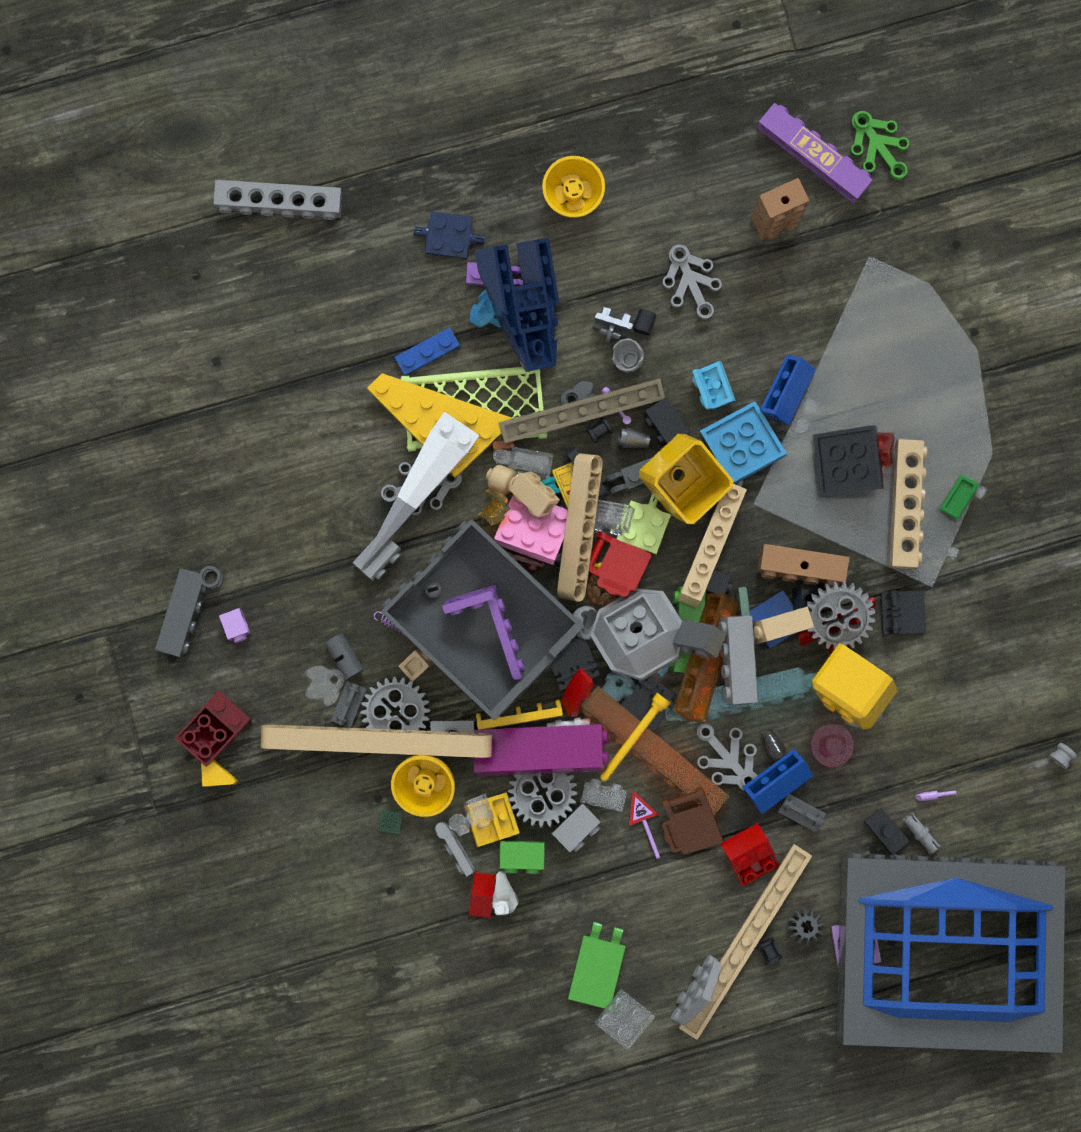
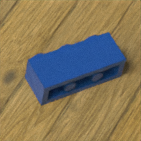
M786 355L760 411L775 422L789 425L816 369L803 358Z
M793 749L742 788L754 806L763 814L812 778L813 774L804 759Z

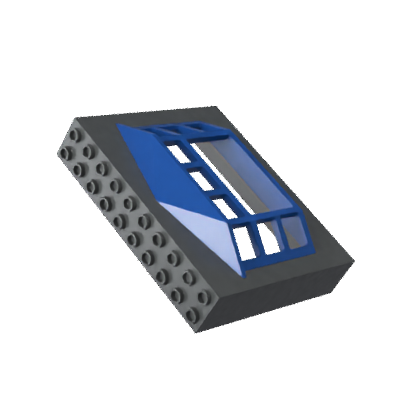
M847 853V857H841L836 1040L843 1045L1063 1053L1065 866H1058L1057 861L1040 860V865H1038L1037 861L1018 860V864H1015V860L997 859V863H994V859L975 858V862H972V858L954 857V861H950V857L933 856V860H929L928 856L911 855V860H909L904 855H890V859H885V855L868 854V858H864V854ZM875 906L902 907L903 933L875 932ZM911 908L938 909V934H910ZM947 909L973 910L972 937L945 935ZM981 911H1007L1008 937H981ZM1017 912L1037 913L1036 938H1016ZM874 940L902 941V967L875 966ZM910 942L1007 945V1004L909 1002ZM1017 945H1036L1035 972L1015 971V951ZM873 974L901 975V1001L874 999ZM1016 979H1036L1035 1005L1015 1006Z

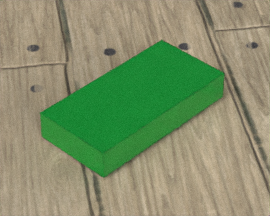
M961 474L939 508V511L958 521L980 487V484Z

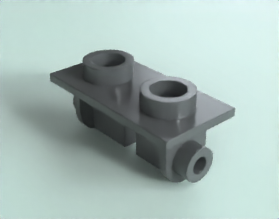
M347 681L331 721L351 728L367 689Z
M791 794L786 796L778 811L814 832H817L818 828L822 826L826 813Z

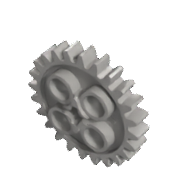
M836 581L833 588L825 584L826 590L823 591L818 588L819 596L812 594L814 602H807L808 607L811 608L809 612L814 626L808 629V632L814 631L811 634L812 638L819 637V645L825 641L827 649L831 644L834 645L835 649L839 643L845 646L850 644L852 648H855L854 642L857 641L862 644L861 636L868 638L866 630H873L872 625L869 624L875 622V618L870 616L875 614V610L870 608L873 602L872 600L866 601L869 598L867 593L861 595V587L855 591L853 583L849 588H847L845 581H843L841 587H838ZM847 598L851 600V603L848 606H842L840 604L843 599ZM824 607L831 608V612L828 614L820 613ZM838 613H841V615L843 616L842 619H839V617L837 616ZM852 618L860 619L856 625L849 624V620ZM832 626L840 628L836 633H830L829 629Z
M393 677L392 683L385 678V685L377 682L378 689L370 687L373 694H365L369 701L362 702V705L367 707V710L361 711V714L367 715V718L363 719L362 722H369V725L366 727L368 729H390L391 723L396 720L402 724L401 730L426 729L427 727L423 724V721H429L430 719L424 715L431 711L424 707L429 701L422 700L426 693H418L420 686L413 689V681L406 685L405 678H402L400 683L397 682L396 677ZM398 690L401 693V699L394 703L390 700L389 696L392 691ZM385 698L395 708L399 706L401 708L399 710L400 714L410 722V725H406L397 715L392 717V710L381 699ZM408 705L416 707L417 712L415 716L408 717L405 714V709ZM378 706H383L386 709V715L383 718H378L375 715V709Z
M549 773L553 775V780L548 784L542 782V777L545 774L513 775L517 780L516 782H509L514 789L508 790L509 794L514 795V797L509 799V802L516 803L512 806V810H519L516 815L518 818L524 815L523 822L525 824L531 820L532 827L539 822L540 828H543L544 823L547 822L551 828L552 821L554 820L559 825L560 817L567 819L566 811L573 812L571 807H569L570 804H577L572 799V797L578 796L577 792L572 791V789L577 787V784L570 783L574 779L573 775L567 776L568 773ZM534 776L538 778L544 791H547L546 795L553 807L552 810H549L543 797L539 795L540 791L533 780ZM526 784L534 785L533 792L529 794L524 793V786ZM559 792L563 794V799L560 802L552 801L554 793ZM538 802L544 804V809L539 813L533 811L534 804Z

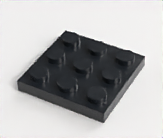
M876 425L813 434L821 498L884 489Z

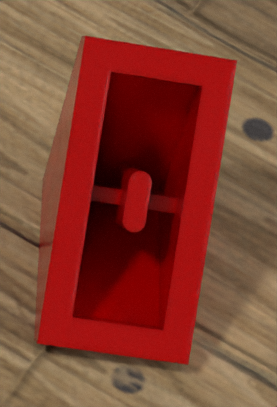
M475 872L469 915L491 917L496 875Z

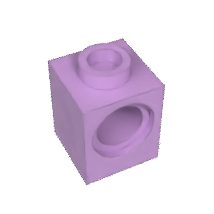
M240 608L219 615L228 640H234L237 643L247 639L246 635L251 634L243 611Z

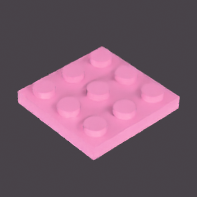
M513 494L494 541L504 548L554 565L564 540L568 510L555 506L548 516L535 517L528 511L529 508L525 504L514 498Z

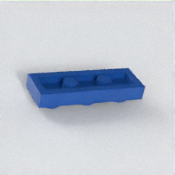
M449 327L397 355L395 360L404 376H407L459 348L460 345Z

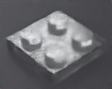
M621 988L594 1023L629 1050L655 1018V1015Z

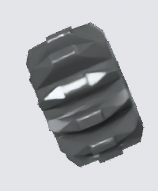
M802 908V915L798 911H794V915L797 917L796 920L789 917L788 920L793 922L794 925L787 926V929L795 930L790 937L796 938L798 936L797 943L801 944L805 937L806 945H810V937L813 941L817 942L818 938L815 934L823 935L824 932L818 930V927H824L825 924L823 922L817 923L822 916L818 914L813 917L815 914L814 909H811L807 915L806 908ZM806 920H808V925L811 928L803 932L804 928L801 927L802 922L806 923Z

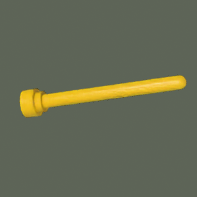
M656 693L653 697L651 704L653 706L605 768V771L601 773L600 779L602 781L609 779L658 712H662L663 709L666 710L670 705V702L660 694Z

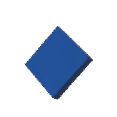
M784 590L752 609L750 616H752V622H757L793 611V605ZM793 634L766 641L765 643L770 649Z

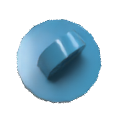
M484 290L478 297L479 303L477 305L474 304L471 309L470 321L477 327H483L489 322L497 327H501L487 292Z

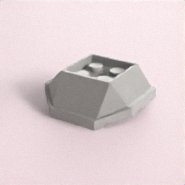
M637 588L635 592L630 591L627 598L620 597L599 609L590 636L612 672L643 681L679 660L680 647L673 642L682 620L664 591ZM634 628H642L641 632L632 633Z

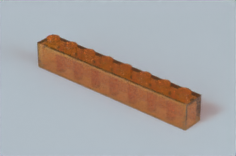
M599 686L592 691L590 697L581 705L583 708L581 712L590 720L593 717L600 722L599 724H602L604 727V731L607 730L608 733L611 731L616 735L614 740L621 746H623L640 723L635 716ZM648 727L631 748L633 750L631 754L639 761L642 759L649 763L647 767L653 773L658 775L660 772L666 777L664 780L666 784L673 789L677 787L682 791L681 796L695 792L697 788L703 787L714 815L730 797ZM700 800L694 801L698 805H702Z

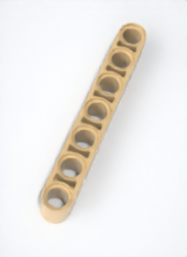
M581 453L574 460L557 588L559 598L580 602L586 594L603 466L602 458L598 455Z

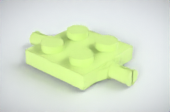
M653 493L648 504L631 501L617 540L657 555L671 514L660 511L656 507L658 499Z

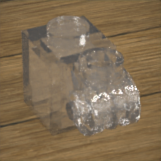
M486 794L463 802L466 816L455 814L450 817L448 823L449 827L456 831L458 836L471 832L469 828L475 825L478 826V829L490 825L489 820L495 817Z

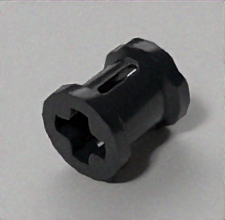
M602 417L601 421L592 427L588 426L586 428L595 444L608 433H614L605 417Z
M773 937L756 945L765 959L764 963L766 966L783 958L773 943Z

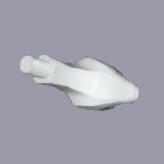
M499 871L496 874L493 908L496 915H507L515 910L519 900L507 879L506 873Z

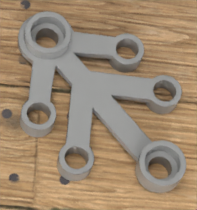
M675 245L669 252V259L672 264L667 276L663 278L662 285L665 289H672L674 287V277L680 266L683 276L676 294L671 298L672 307L680 308L683 305V296L687 286H689L698 306L696 310L697 316L702 320H708L712 317L714 308L709 302H705L697 282L708 286L713 292L721 289L722 282L718 278L712 279L691 271L688 263L700 267L704 273H709L713 269V262L709 259L703 260L690 255L688 248L684 245ZM680 252L683 254V258L678 259L675 254ZM703 264H710V269H705ZM670 279L672 285L667 286L665 280ZM717 282L719 287L713 288L711 283ZM679 298L681 303L678 305L674 304L673 300ZM707 309L709 313L702 315L701 310Z
M403 462L399 465V471L402 475H408L412 467L408 462ZM402 466H409V471L403 472L401 470ZM461 474L453 482H449L447 476L438 485L442 486L437 496L430 500V506L433 510H440L443 506L442 501L450 488H456L460 485L462 481ZM393 485L384 486L381 491L384 501L394 502L402 486L397 488ZM388 491L394 492V496L392 498H388L386 496V493ZM426 499L419 506V512H413L412 515L418 516L422 513V506L425 503ZM433 501H440V506L433 507Z
M701 724L697 728V737L702 741H708L723 758L709 759L707 756H701L697 760L698 767L701 769L708 767L732 769L737 776H726L716 772L711 776L712 783L715 785H721L722 783L738 784L740 789L744 791L742 788L746 785L744 779L747 776L752 780L757 777V774L753 772V760L757 752L756 747L753 744L744 746L743 753L746 757L743 769L738 763L739 740L742 737V731L739 728H733L729 732V737L731 738L730 753L714 736V729L711 725ZM703 728L709 730L708 736L702 735ZM734 730L739 731L740 735L738 738L732 737ZM748 746L754 749L751 755L746 752ZM702 758H705L708 762L705 767L700 765ZM717 774L722 777L719 783L714 781V776Z

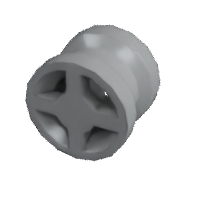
M1060 742L1057 745V750L1052 752L1049 757L1060 767L1067 769L1069 762L1075 759L1077 755L1068 746Z

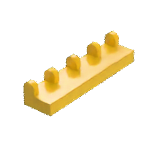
M560 699L555 702L557 708L542 710L541 703H537L538 711L521 714L520 706L516 707L517 715L499 716L495 721L493 719L482 720L481 714L477 713L478 730L562 717Z

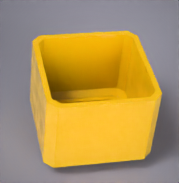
M677 434L639 470V478L669 514L686 524L696 523L733 488V479L703 442L686 434ZM677 469H681V478L674 480L673 473Z
M841 643L838 644L812 680L817 696L831 712L837 711L842 715L841 718L849 724L854 723L863 730L872 728L898 692L893 678Z

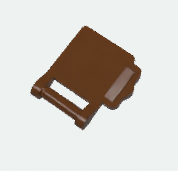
M703 787L680 797L662 799L664 810L669 817L662 824L664 839L670 845L673 852L682 851L683 854H688L723 842ZM700 800L702 804L676 813L673 810V807Z

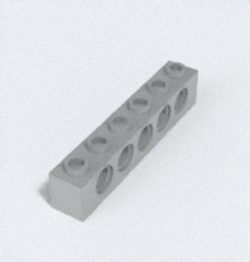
M215 180L213 204L216 210H219L221 213L240 211L241 214L251 215L252 212H258L263 216H273L274 213L289 218L294 217V215H302L306 219H314L315 216H320L326 220H335L336 218H341L343 193L341 188ZM236 194L242 196L238 202L231 201L232 197ZM255 196L263 197L260 203L252 202ZM282 197L283 202L281 204H273L275 198ZM296 199H304V203L301 206L294 205ZM318 200L325 201V204L322 207H316L314 205L315 202Z

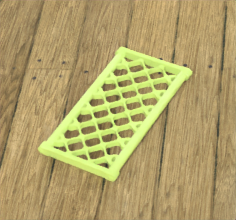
M523 367L419 377H409L408 375L401 376L400 379L415 385H421L420 387L423 388L425 384H434L438 389V393H444L447 396L450 395L443 390L446 382H455L459 389L450 397L455 398L460 391H464L470 396L467 403L476 400L482 408L488 410L490 409L487 407V404L492 398H496L503 404L496 413H500L504 407H508L514 412L512 418L521 416L519 412L525 405L530 406L535 412L543 410L540 369L525 372ZM529 374H536V388L527 383ZM518 375L522 382L516 390H513L506 384L508 376ZM497 377L501 385L495 392H492L485 384L488 380L487 378ZM467 380H476L480 385L474 394L469 393L464 388ZM524 384L533 390L528 399L522 398L517 393ZM503 386L512 392L507 401H503L496 395ZM481 389H485L491 394L486 403H482L476 398V394ZM534 394H538L539 408H535L529 403ZM513 396L519 397L524 402L519 410H514L508 405ZM407 430L408 452L422 448L423 445L418 440L412 441V434ZM544 432L526 438L539 437V439L547 438L548 433ZM500 436L496 441L503 440L502 436Z

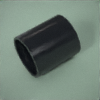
M639 309L632 330L649 336L657 315L651 311Z

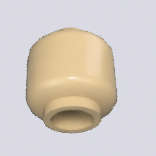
M500 464L496 465L493 469L490 468L486 475L489 489L502 495L512 493L509 488L513 484L512 480L517 475L516 471Z

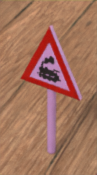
M632 790L629 826L642 821L654 854L659 859V852L646 819L659 814Z

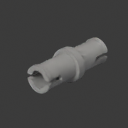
M913 812L902 820L914 834L915 840H919L929 854L934 853L940 847L928 832L927 826L924 827Z

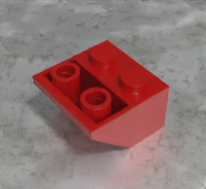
M758 823L720 844L742 886L753 882L755 879L780 866L768 838Z

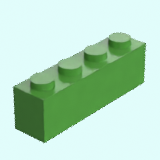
M682 586L678 587L673 592L672 602L675 604V611L682 621L689 620L703 623L706 590L698 608H694L678 601L683 588ZM681 652L679 660L668 666L671 668L670 673L692 674L689 672L692 666L700 674V667L697 666V662H701V657L693 663L695 653L690 656Z

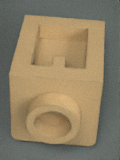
M418 648L399 667L411 681H415L434 662Z

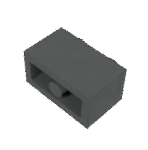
M683 620L673 643L679 646L680 651L684 654L691 656L692 653H695L704 659H707L708 656L717 658L727 634L714 625Z

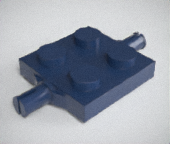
M431 211L430 222L427 228L414 226L413 235L426 236V254L467 259L471 243L484 244L485 235H475L472 233V216Z

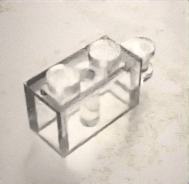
M512 447L511 451L496 450L493 458L495 463L506 465L517 473L533 472L539 477L550 478L554 454Z

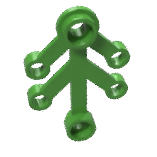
M866 111L855 113L852 118V126L856 129L854 144L850 149L851 155L853 157L862 155L864 150L862 141L865 133L870 140L866 161L863 163L862 169L866 170L869 174L874 171L877 149L890 168V176L894 180L903 179L907 174V166L903 162H896L885 145L894 146L899 151H905L909 147V140L905 137L895 138L879 135L873 129H884L887 134L892 135L898 128L897 123L893 120L887 122L872 119V116ZM863 119L866 124L861 125L858 120ZM887 125H893L894 130H889ZM899 142H905L906 147H901ZM858 147L860 153H855L853 148ZM870 164L872 169H866L865 165ZM894 170H900L901 175H896Z

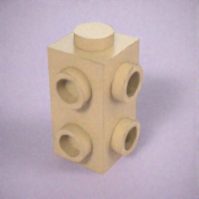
M533 472L519 473L512 480L513 484L509 488L514 494V498L525 504L533 516H548L560 500L555 495L554 490L545 486L540 481V477Z

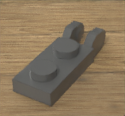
M652 458L607 476V482L615 481L621 477L625 481V484L613 487L611 493L616 494L623 490H630L643 485L644 483L639 478V470Z

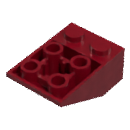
M218 690L175 739L207 767L245 730L252 720Z

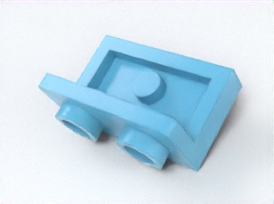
M721 361L702 369L693 370V382L699 388L701 394L700 402L707 410H715L736 401Z

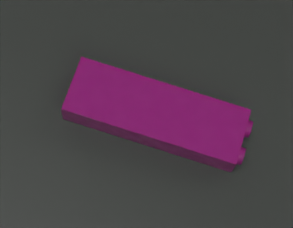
M602 724L474 730V733L492 734V756L486 758L474 757V773L477 776L605 771V765L609 764L608 752H605V744L608 743V731H604Z

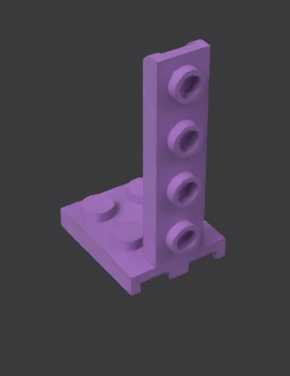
M496 584L447 599L442 607L445 614L451 612V615L464 612L463 609L469 606L472 609L479 608L486 601L488 602L512 677L515 680L521 679L523 672L526 671L522 659H518L516 653L519 651L516 639L511 637L510 631H512L510 620L505 619L503 613L506 610L503 599L498 598Z

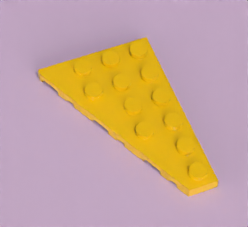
M383 373L367 387V390L422 445H424L430 431L444 412L480 436L470 452L450 472L455 479L493 441H496L501 436L498 422L512 419L511 417Z

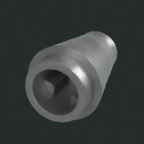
M628 427L620 429L618 445H622L623 448H648L650 436Z

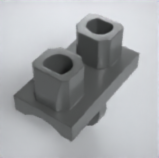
M603 307L600 313L596 314L593 329L599 330V334L607 336L605 341L607 343H610L611 338L619 340L621 337L627 339L633 326L631 315L623 313L620 319L612 317L613 311L610 308Z

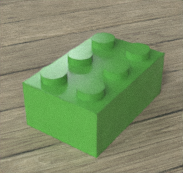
M501 841L500 869H504V873H517L518 869H526L528 874H539V870H544V842Z

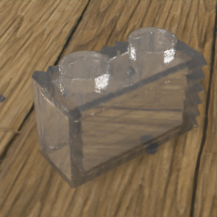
M598 500L594 531L603 532V529H607L614 535L622 536L623 533L629 534L635 508L630 505Z

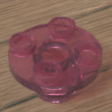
M836 724L820 727L814 733L810 742L814 758L820 764L827 767L843 765L850 759L854 750L851 734L844 727Z

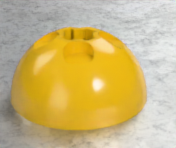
M567 156L554 162L546 171L542 185L543 194L547 204L556 213L568 218H579L590 214L599 206L605 192V181L602 172L592 161L580 156Z
M415 755L404 760L396 768L391 780V790L395 801L406 812L415 816L429 817L441 813L449 806L454 796L455 782L451 770L443 761L431 755Z

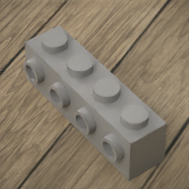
M752 616L720 617L721 622H719L718 629L727 634L720 650V654L723 657L721 674L725 682V687H723L722 691L723 698L728 704L758 702Z

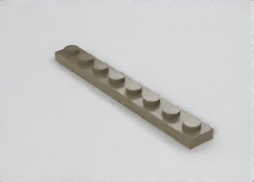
M658 378L501 421L498 424L503 443H508L660 401L665 396L661 380Z

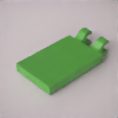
M593 922L590 936L583 935L568 999L610 1010L626 947L620 944L623 929L614 927L610 942L599 939L602 924Z

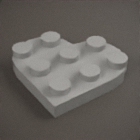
M708 955L703 966L698 965L692 975L695 978L694 981L689 985L687 992H681L677 998L676 1003L679 1005L671 1015V1019L683 1026L686 1025L710 1002L722 965L715 957Z

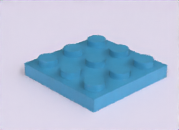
M756 401L700 430V434L712 455L731 476L733 484L787 456L786 451L760 411Z

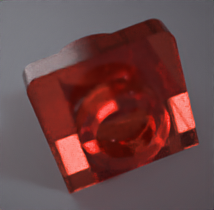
M878 433L881 465L892 466L894 433Z

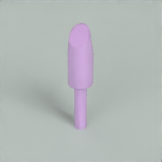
M956 790L940 793L931 791L917 794L915 798L918 801L936 800L942 796L956 795L957 793Z

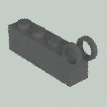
M206 566L199 574L180 568L155 650L183 658L184 654H188L190 648L189 636L195 632L197 622L194 620L196 614H200L203 606L201 601L202 594H206L208 588L216 589L221 586L223 574L220 570L213 566ZM211 571H215L217 573V580L212 584H207L205 580L206 575Z

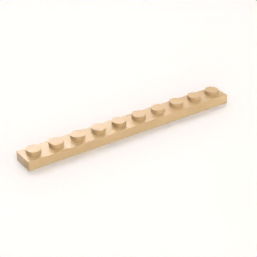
M795 844L792 845L721 958L720 963L722 965L710 1002L686 1025L680 1024L679 1029L698 1040L812 855Z

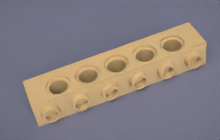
M898 439L895 442L889 568L915 570L922 563V552H919V543L922 544L923 531H920V522L924 521V510H921V501L925 499V489H922V480L926 478V468H923V459L927 457V447H924V441ZM906 458L914 459L916 466L913 468L907 466ZM905 479H912L915 487L913 489L907 488ZM908 499L913 502L914 507L912 510L904 507V500ZM907 520L912 523L913 528L911 531L903 528V521ZM906 541L911 544L912 549L910 552H905L902 549V542Z
M733 484V488L718 501L678 601L698 608L747 489Z

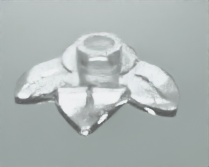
M314 666L305 671L307 677L312 680L307 688L306 697L312 699L323 698L326 706L335 703L339 697V689L343 686L345 680L341 671L337 669L328 670L323 666ZM337 676V683L332 684L330 678Z

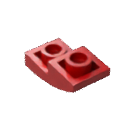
M583 668L579 669L573 676L561 700V705L570 717L578 716L582 700L590 697L593 687L592 678L588 676Z

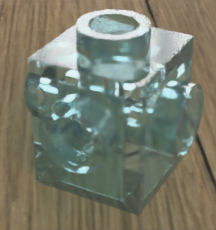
M611 671L604 679L606 684L601 689L615 702L620 704L624 698L629 699L634 693L635 689L633 687L635 683L632 681L633 677ZM618 683H623L622 687H616Z

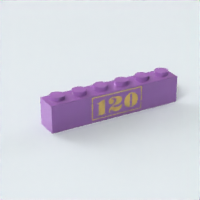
M774 103L758 122L757 129L855 204L870 186L873 180L870 178V174L864 169L857 168L849 157H843L839 154L834 145L827 144L821 140V136L817 132L807 129L802 120L789 115V111L784 106H778Z

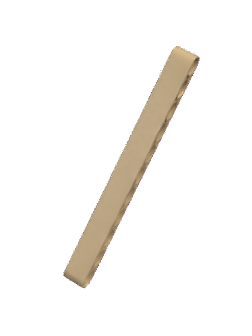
M262 725L261 748L486 758L492 756V734Z

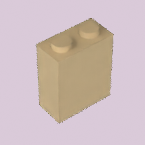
M808 606L753 622L754 645L813 628Z

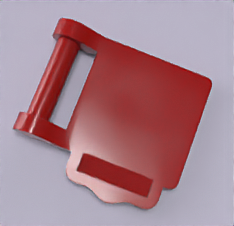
M599 531L596 536L597 541L591 552L588 574L599 577L598 586L606 590L609 595L627 598L630 591H636L652 555ZM604 544H611L598 570L594 567L595 562Z

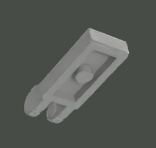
M446 822L438 823L435 827L439 838L445 839V848L458 861L455 864L461 874L465 873L466 877L474 873L476 869L452 828Z

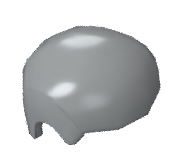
M629 338L622 339L613 347L612 360L619 370L626 373L634 372L643 364L644 351L636 341Z
M583 606L578 608L572 615L584 625V628L577 636L584 640L592 639L590 633L598 612L591 606Z

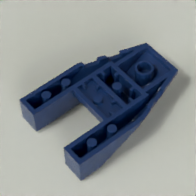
M549 238L516 243L523 285L514 287L508 245L474 250L478 273L501 329L525 372L556 366L557 340H554L555 327L558 326L555 310L556 305H559V297Z

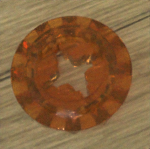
M592 575L587 583V593L593 602L599 605H608L619 597L611 596L607 591L600 597V588L595 586V584L598 585L599 577Z

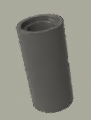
M343 633L325 643L345 680H349L364 671L363 666Z

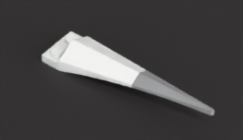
M446 412L442 414L434 428L430 431L364 560V564H367L421 503L465 458L480 437L477 433Z

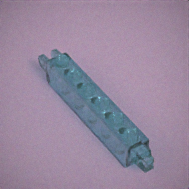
M798 667L756 677L758 702L726 703L722 692L725 685L685 694L679 698L678 703L672 709L669 707L666 710L664 709L666 721H688V724L691 725L701 722L700 718L709 716V720L722 717L721 713L727 711L732 715L741 713L742 708L750 706L751 710L761 708L764 702L771 701V705L784 702L783 698L789 696L792 697V700L805 697L804 693L809 692L808 687H813L812 680L817 673L805 675L804 670Z

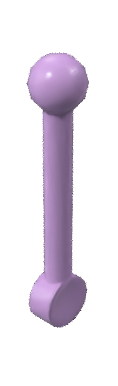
M607 387L602 389V394L610 392V389ZM623 411L619 412L623 418L622 422L628 425L631 422V418L626 416Z

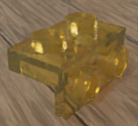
M488 488L486 493L493 501L478 515L483 521L493 526L502 522L505 518L504 515L511 508L507 505L509 500L501 492L499 493L497 490L492 491Z

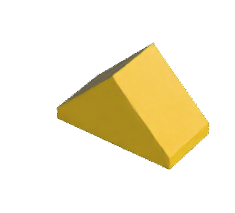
M215 760L207 767L201 763L202 786L237 784L238 780Z

